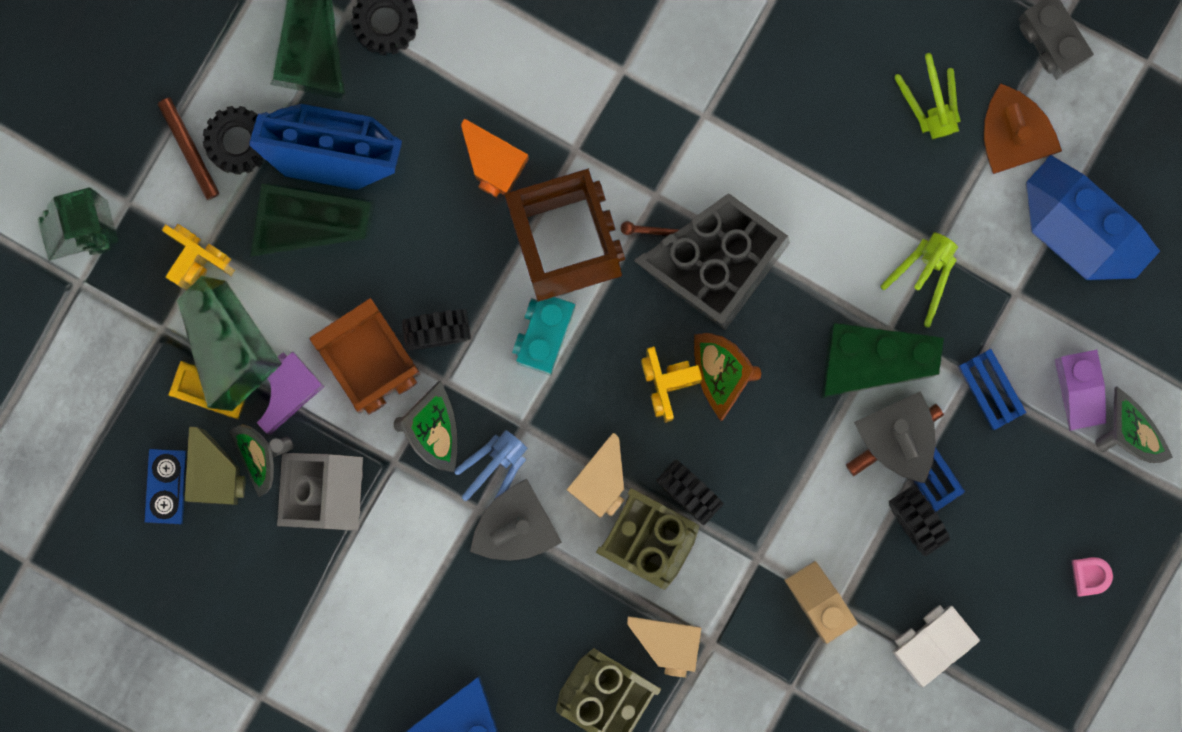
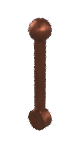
M630 221L623 222L620 227L624 235H631L634 232L669 236L679 230L637 226Z

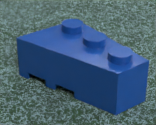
M480 675L405 732H498Z

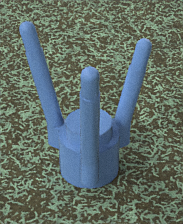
M507 430L500 437L495 434L485 446L455 468L454 473L459 475L493 450L489 454L493 460L462 495V499L467 501L499 464L505 469L510 464L511 467L495 498L508 490L518 469L526 461L522 455L528 448Z

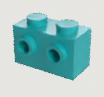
M557 297L539 302L531 298L524 319L530 320L526 334L519 332L512 351L513 354L518 355L516 360L518 365L552 376L576 308L574 303Z

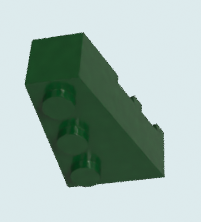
M834 323L830 327L821 398L935 377L940 373L944 338Z

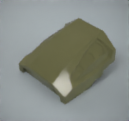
M630 488L628 492L629 497L607 539L601 547H598L596 553L666 590L677 577L695 543L700 525Z
M593 648L578 661L559 693L556 712L588 732H632L654 694L658 695L661 688Z

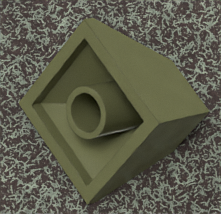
M189 427L185 501L238 505V498H244L246 478L245 476H240V468L206 430L198 427Z

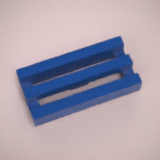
M992 349L958 366L992 430H996L1027 413ZM982 361H988L1015 411L1009 412ZM971 367H976L1003 416L1002 418L997 420L969 370Z
M935 447L933 460L954 491L948 494L932 469H930L927 477L942 498L939 501H936L925 483L912 481L936 512L965 493V491Z

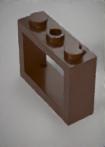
M589 168L504 194L537 302L622 276L619 262L625 260L624 252L619 239L612 241L610 232L616 230L609 209L602 211L600 203L606 201L600 180L593 182ZM586 200L604 255L544 273L527 217Z

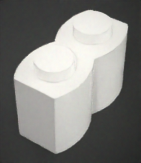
M938 605L923 618L926 624L915 633L910 628L895 640L898 647L892 653L920 687L930 683L980 641L953 606L943 609L941 605Z

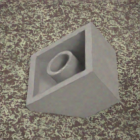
M282 454L277 526L358 531L363 457L332 454Z

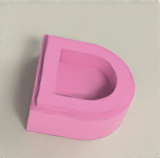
M1095 557L1072 560L1078 597L1100 594L1110 587L1113 573L1106 561Z

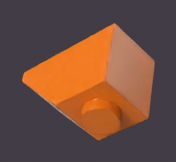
M464 119L461 127L475 178L480 181L478 187L496 198L499 193L503 195L509 193L529 160L528 154Z

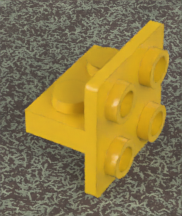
M177 223L175 228L172 229L165 224L161 231L185 246L166 275V278L187 292L191 286L196 288L205 277L207 269L204 266L207 261L230 276L235 272L228 265L231 258L209 243L203 249L198 245L201 239Z
M653 346L647 348V357L642 358L641 363L646 381L653 380L657 392L651 394L656 417L663 416L664 422L667 423L674 419L667 392L699 384L702 377L699 366L690 367L689 361L667 366V374L662 375L656 350Z

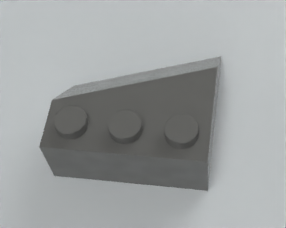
M728 193L694 217L683 228L663 239L659 245L636 258L634 262L672 293L726 330L788 247L790 241L788 235Z

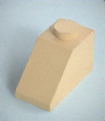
M612 433L567 488L570 494L600 518L605 512L612 517L625 501L620 496L624 490L619 437Z
M816 561L784 580L823 643L831 642L858 624L842 597Z
M628 616L627 625L658 667H665V675L686 678L687 671L695 672L701 627Z

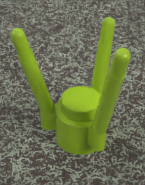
M926 53L927 70L937 106L927 110L928 118H926L902 76L896 74L894 78L919 120L922 133L930 131L931 138L936 139L959 132L957 123L961 122L957 108L954 69H947L948 106V104H944L932 54Z
M934 232L929 241L921 240L916 250L881 284V289L886 290L922 254L921 260L926 266L914 285L916 290L922 288L933 269L940 271L943 267L924 322V326L929 328L938 308L950 270L957 261L953 255L958 246L944 235Z

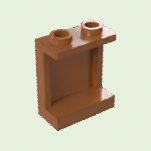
M371 298L309 338L359 414L365 410L368 415L374 413L387 404L384 398L395 390L401 395L417 384L415 377L421 374Z

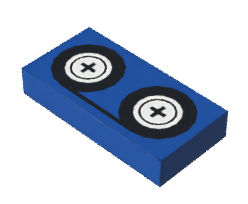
M149 449L145 508L146 523L183 524L187 451Z

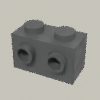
M1042 0L1024 11L1018 19L1021 23L1019 27L1022 34L1029 43L1033 42L1040 53L1039 60L1047 73H1052L1056 80L1086 63L1094 55L1061 0Z

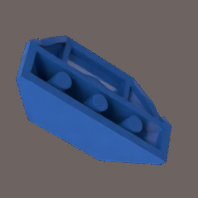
M298 104L278 109L270 114L267 112L258 114L250 139V147L285 177L358 190L395 173L402 141L398 137H394L387 128L373 117Z
M1050 155L1026 182L1031 232L1085 280L1136 279L1160 252L1138 221L1083 173Z

